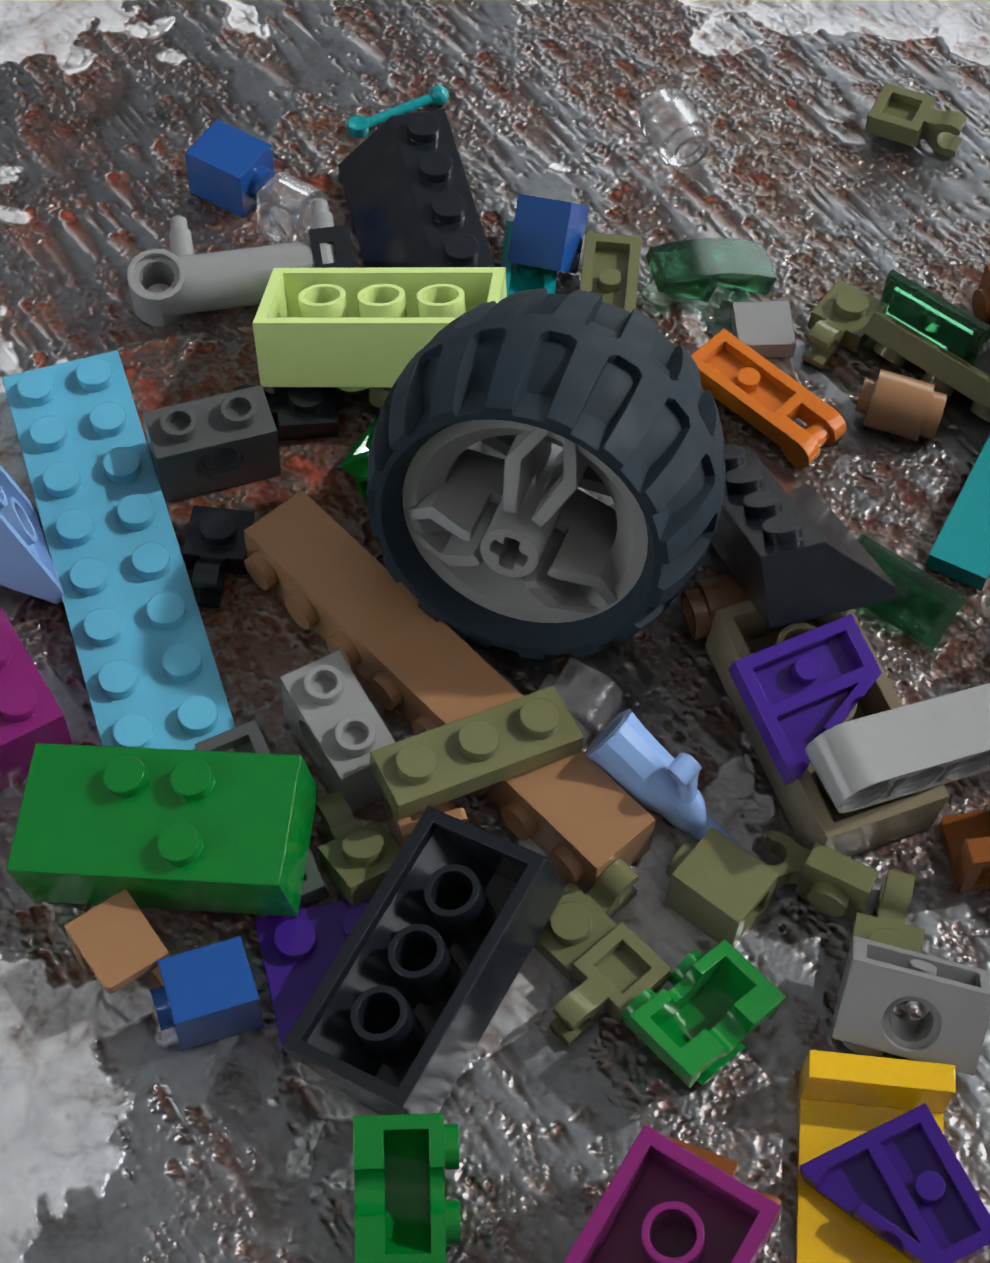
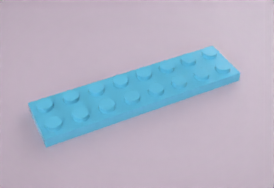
M118 350L2 377L50 556L65 593L62 596L102 746L196 750L194 744L235 728Z

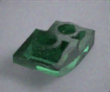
M729 238L688 239L650 247L645 256L658 292L665 293L675 299L690 298L709 302L718 285L734 292L748 291L768 295L777 280L765 248L759 242Z

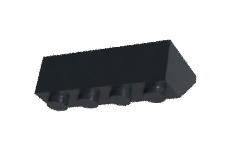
M445 108L389 117L338 164L340 180L365 268L495 267Z
M724 445L725 489L719 520L711 544L769 629L898 598L897 586L813 487L749 446Z
M428 806L281 1047L285 1052L355 1101L380 1115L439 1113L563 895L548 857Z

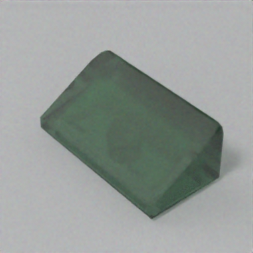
M892 269L888 273L881 301L888 304L886 314L891 315L975 367L990 350V326Z
M861 533L857 540L897 586L898 595L897 599L864 606L863 608L934 651L971 602L968 597Z

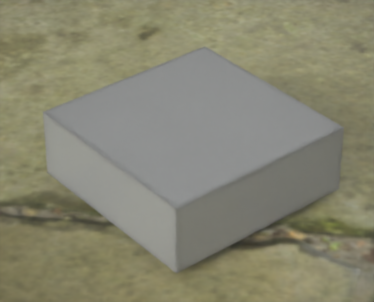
M789 301L732 302L730 318L735 337L764 358L794 357L796 339Z

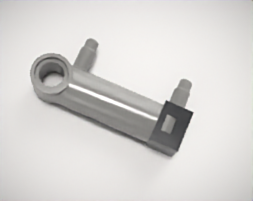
M318 198L310 204L312 229H308L309 240L194 254L192 235L188 229L187 219L181 215L173 216L169 220L170 232L168 237L170 251L155 248L142 251L132 259L128 266L127 281L134 312L144 323L151 326L165 327L175 324L185 314L260 305L273 268H356L349 226H334L333 215L329 211L328 202L325 199ZM155 284H166L170 286L167 290L162 292H151L146 290L150 286Z

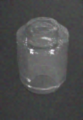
M668 88L653 92L645 99L638 112L637 122L665 163L672 164L677 169H687L699 163L706 156L710 148L708 128L684 94L678 89Z

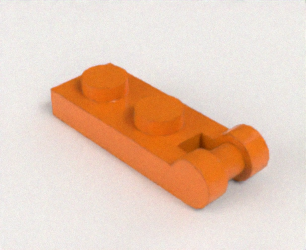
M722 329L690 355L699 369L703 390H710L715 399L780 446L784 456L792 465L798 468H806L818 458L820 447L823 444H834L845 434L847 426L837 410L726 329ZM797 418H799L803 422H805L808 425V427L806 429H803L794 421Z

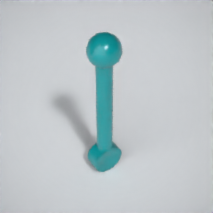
M435 85L430 89L429 94L372 116H352L347 122L348 133L354 138H362L369 133V128L384 123L391 116L407 114L430 104L443 106L449 98L448 90L442 85Z

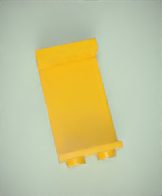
M809 1050L799 1074L794 1263H914L807 1185L800 1174V1165L926 1103L944 1134V1112L956 1093L955 1065Z

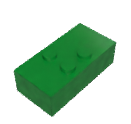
M36 743L6 871L34 902L99 905L126 889L139 908L298 917L318 788L301 755Z

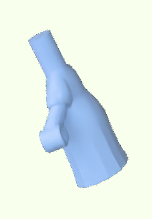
M630 708L611 720L591 742L585 752V756L595 762L642 807L661 814L675 828L690 833L699 842L713 827L740 846V843L707 813L704 798L697 788L699 771L702 769L701 765L691 755L686 753H680L674 759L641 724Z

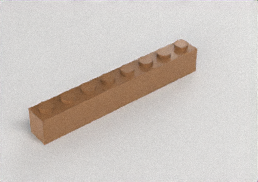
M303 490L244 530L247 552L244 564L253 581L263 590H268L269 588L274 590L285 601V606L294 621L303 629L308 630L312 627L326 641L330 653L339 650L350 669L354 668L368 681L369 688L376 700L389 711L397 709L411 723L415 735L523 697L518 690L441 619L436 622L417 606L418 599L402 582L396 583L387 568ZM582 750L574 755L472 792L476 796L485 794L501 810L504 822L517 837L525 841L530 838L547 854L553 871L566 884L570 881L574 884L577 883L586 893L593 887L599 876L617 859L621 858L630 867L650 850L656 819L595 762L587 758Z

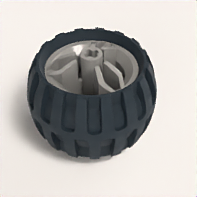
M546 288L513 293L498 303L494 300L481 304L446 325L409 361L395 381L382 407L374 429L368 456L367 507L372 536L379 537L383 548V563L395 582H402L418 599L417 606L436 622L440 619L445 621L452 627L465 633L466 640L488 649L491 645L503 649L517 651L519 656L523 658L545 660L550 655L572 653L574 658L584 657L600 652L616 638L623 642L645 628L665 611L678 592L693 577L713 538L722 508L725 489L724 436L716 403L711 391L703 390L697 364L681 344L675 347L663 334L656 330V322L636 309H633L630 313L617 306L603 302V295L582 290H576L571 294H548ZM483 443L506 455V458L501 459L488 455ZM586 489L610 496L614 504L608 506L586 494L583 490Z

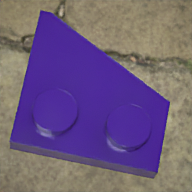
M852 614L736 660L728 669L785 786L795 782L809 766L810 760L805 753L806 746L824 731L843 723L850 711L882 674Z
M926 1103L800 1165V1174L807 1185L914 1263H963L990 1249V1214Z

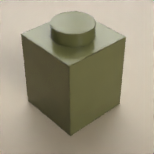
M712 827L696 846L687 841L671 859L665 871V874L671 878L665 905L716 942L720 943L726 939L735 947L770 905L779 874Z

